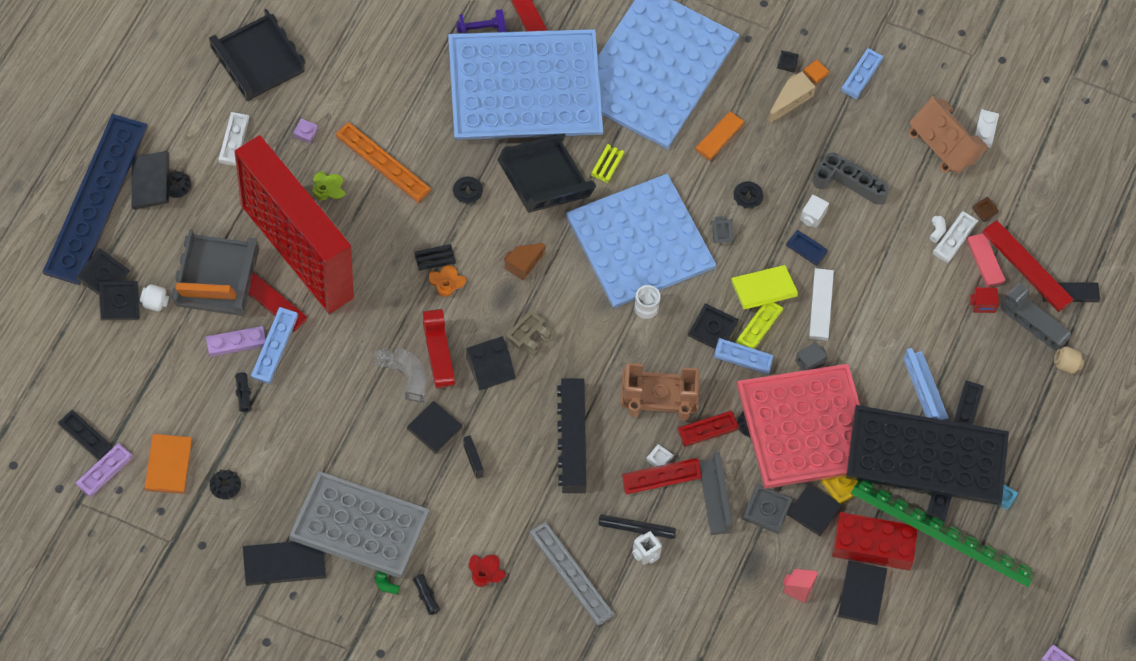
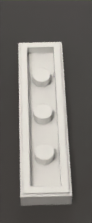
M818 268L814 270L809 339L828 341L834 270Z

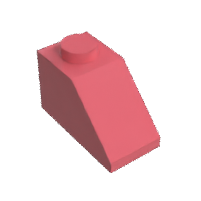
M794 569L792 574H787L784 579V593L805 603L814 587L818 572Z

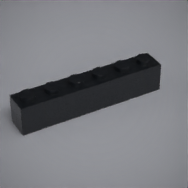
M561 378V385H557V397H561V403H557V415H561V421H557V432H561V439H558V450H561V456H558V468H562V475H558V486H562V493H586L584 378Z

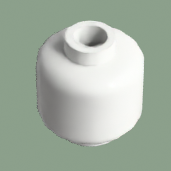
M150 284L147 288H143L140 302H142L144 308L159 312L163 307H167L170 296L166 295L167 291L165 288Z

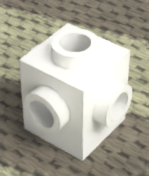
M650 531L634 540L632 554L643 565L651 564L659 559L662 545L659 539L654 537Z

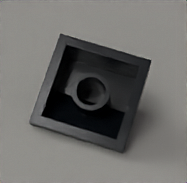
M503 336L466 348V359L479 391L516 379L510 353Z

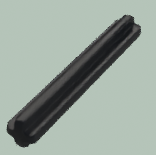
M603 514L599 517L598 524L603 527L642 534L651 531L654 536L674 539L676 536V528Z

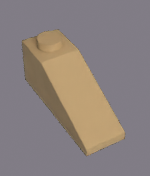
M803 72L797 75L793 74L788 78L770 111L768 119L770 123L814 96L815 86Z

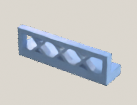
M912 348L907 349L903 360L925 416L948 421L949 417L923 352L914 353Z

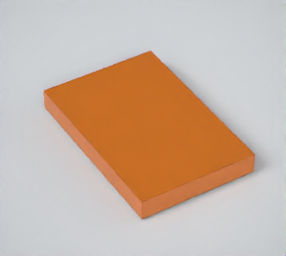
M153 434L145 491L185 494L192 437Z

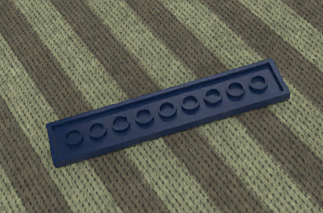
M111 114L43 269L44 275L80 285L81 282L76 277L92 258L130 170L133 158L136 156L148 128L146 123Z

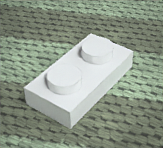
M981 109L975 135H978L987 144V147L991 148L999 114Z

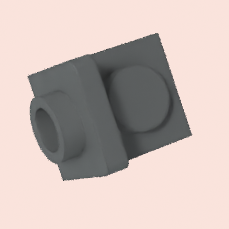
M726 216L715 217L714 221H710L713 231V243L733 242L731 219L726 220Z

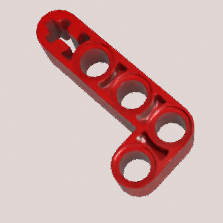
M443 310L423 311V328L435 388L455 386L445 333Z

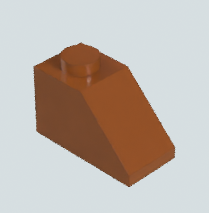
M538 243L516 246L504 258L505 269L521 280H524L545 254L546 245Z

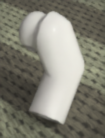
M934 216L932 218V223L936 230L929 238L934 243H937L946 232L945 219L942 216Z

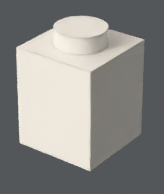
M812 195L802 211L800 220L807 226L817 228L827 212L829 203Z

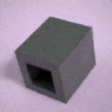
M815 342L797 352L795 361L802 371L817 369L825 365L827 353L822 346Z

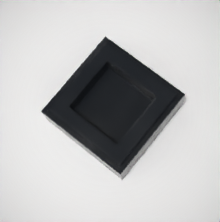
M781 50L777 69L795 73L799 54Z

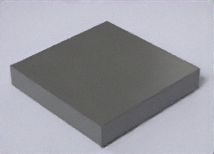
M757 484L742 520L779 534L793 498L769 488L764 489V486Z

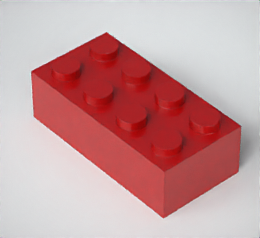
M840 512L836 524L832 557L910 571L914 561L918 529L905 523Z

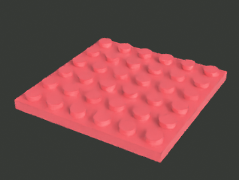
M849 364L737 381L736 385L764 489L846 476L855 405H860Z

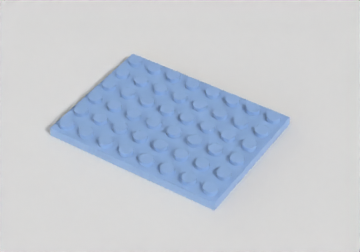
M635 0L597 57L602 115L668 149L739 39V34L674 0Z
M595 29L448 34L454 140L550 137L555 134L560 135L564 133L566 136L603 135Z

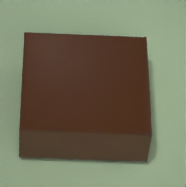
M988 197L972 207L982 222L987 221L999 212Z

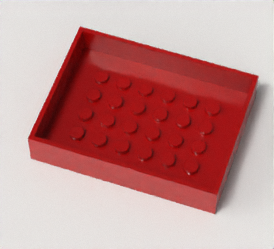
M261 135L234 150L240 204L252 221L328 314L354 299L351 244Z

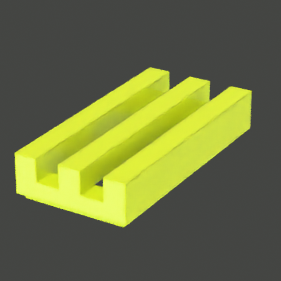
M607 144L591 176L608 183L621 161L624 151H618V148H611V145ZM610 152L611 154L609 155V157H608L606 163L604 164V166H603L601 172H600L599 174H597V172L599 171V169H600L602 163L604 162V160H605L607 154ZM614 155H617V158L614 161L610 171L608 172L607 176L604 177L603 175L606 172L609 164L611 163Z

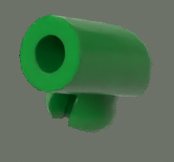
M377 571L374 579L379 590L398 595L400 585L389 583L386 577L387 574Z

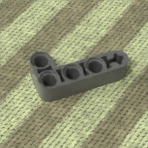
M828 153L815 170L813 184L818 189L827 188L834 179L874 204H883L886 201L889 187L884 181L837 153Z
M1016 283L1003 298L1001 303L1003 312L1053 350L1061 349L1071 338L1069 330L1027 299L1029 290L1023 284Z

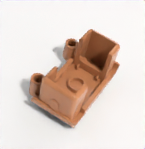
M934 94L910 121L912 128L909 130V135L911 138H922L943 160L940 164L942 172L954 171L960 173L965 167L972 166L986 151L987 144L978 135L969 136V133L950 113L954 111L951 105L945 99L936 100Z
M628 363L622 373L621 406L628 409V414L631 417H637L640 410L678 413V418L686 421L689 419L690 413L698 411L699 369L682 367L680 376L679 374L643 372V364Z

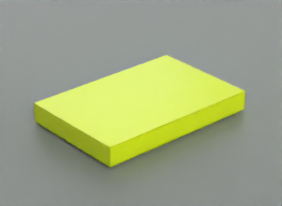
M786 265L731 278V283L743 310L798 296L797 289Z

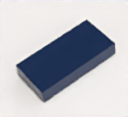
M799 230L786 243L788 248L815 266L821 262L828 252L826 248Z

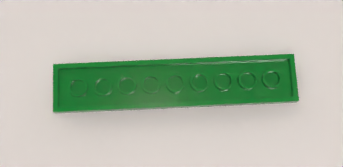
M864 480L858 481L850 493L1026 587L1030 586L1034 572L1028 565L1015 563L1011 556L998 554L997 550L992 546L979 544V540L975 537L962 535L958 528L953 526L949 528L943 525L944 522L939 518L926 516V512L922 509L909 507L906 501L890 497L891 494L889 492L873 488L874 485Z

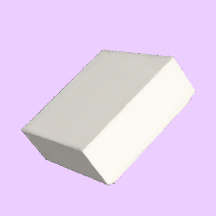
M658 444L646 458V461L654 467L668 464L674 455Z

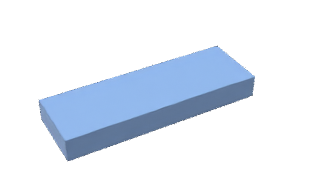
M867 48L841 91L858 99L883 60V56Z
M721 338L718 339L714 358L767 375L770 373L774 355Z

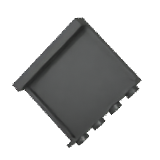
M190 229L189 235L185 236V252L180 257L181 269L177 271L176 282L230 285L237 293L236 300L182 297L176 288H173L172 299L176 306L244 316L259 250L257 239L249 238V241L245 242L195 235L193 230Z

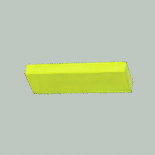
M775 302L762 305L741 333L736 343L755 349L782 313L783 307Z

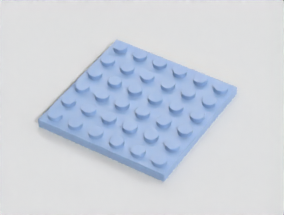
M668 173L566 212V217L613 309L634 301L637 290L642 286L652 285L658 290H662L716 268L714 259Z

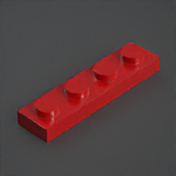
M693 458L621 475L624 493L627 495L700 479L701 471L698 458Z

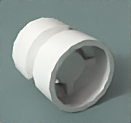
M645 285L636 292L634 310L643 319L653 318L659 310L660 292L652 285Z

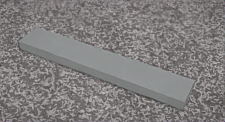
M545 521L531 530L529 535L597 627L614 617L613 611Z

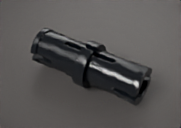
M240 372L235 375L237 386L235 394L238 397L239 411L244 413L252 409L250 403L251 389L248 387V375L245 372Z
M424 574L414 577L413 582L418 589L419 599L423 601L428 615L438 613L440 607L435 600L433 589L428 585Z

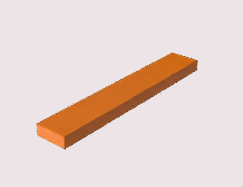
M350 122L346 123L336 133V137L417 203L431 191L428 185Z

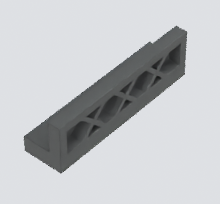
M715 452L713 459L699 460L711 535L728 534L732 528L720 452Z

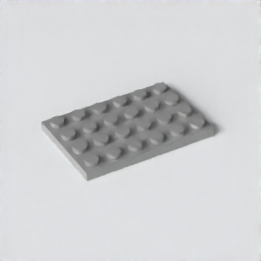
M319 471L292 528L289 540L401 579L428 518L430 509Z

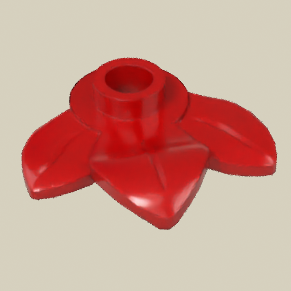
M477 555L471 556L468 568L472 572L471 578L476 586L484 587L490 582L498 583L504 579L506 572L498 569L500 560L497 555H487L483 559Z

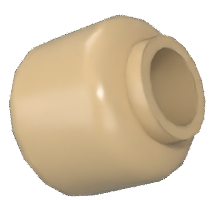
M1065 346L1057 350L1054 356V363H1056L1057 369L1073 374L1077 370L1082 369L1084 359H1082L1080 351Z

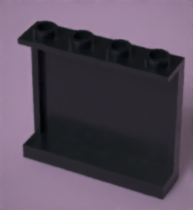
M267 9L264 10L265 16L220 39L216 35L209 37L210 48L246 101L304 73L305 60L301 54L298 55L294 43L287 39L283 27L278 26L274 14H270Z
M565 133L555 134L544 139L538 138L528 143L522 142L512 147L506 146L501 150L497 161L528 213L588 198L596 188L593 180L588 182L584 180L562 142L566 137Z

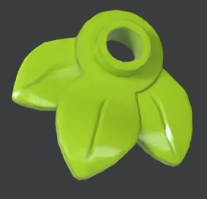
M320 171L314 176L312 192L316 199L326 200L328 197L340 199L346 195L345 191L340 188L343 183L341 175L330 174L327 176L325 172Z

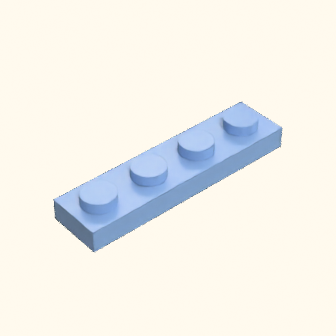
M279 307L251 374L252 379L267 384L271 383L298 318V313Z

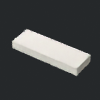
M231 112L219 156V163L236 166L234 150L243 145L250 119L249 115Z
M962 211L934 249L933 255L949 264L979 220Z

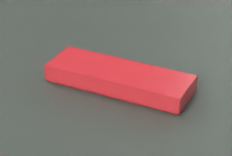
M981 233L967 237L966 241L986 287L990 288L1004 284L1006 280L985 235Z

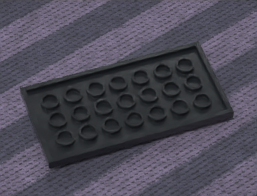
M855 405L846 479L864 480L880 485L1001 505L1009 431Z

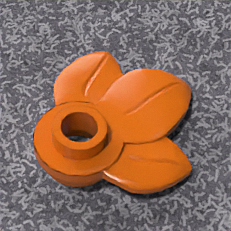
M452 265L444 266L440 272H429V282L436 286L439 295L443 297L451 296L455 289L462 288L466 283V277L457 276V270Z

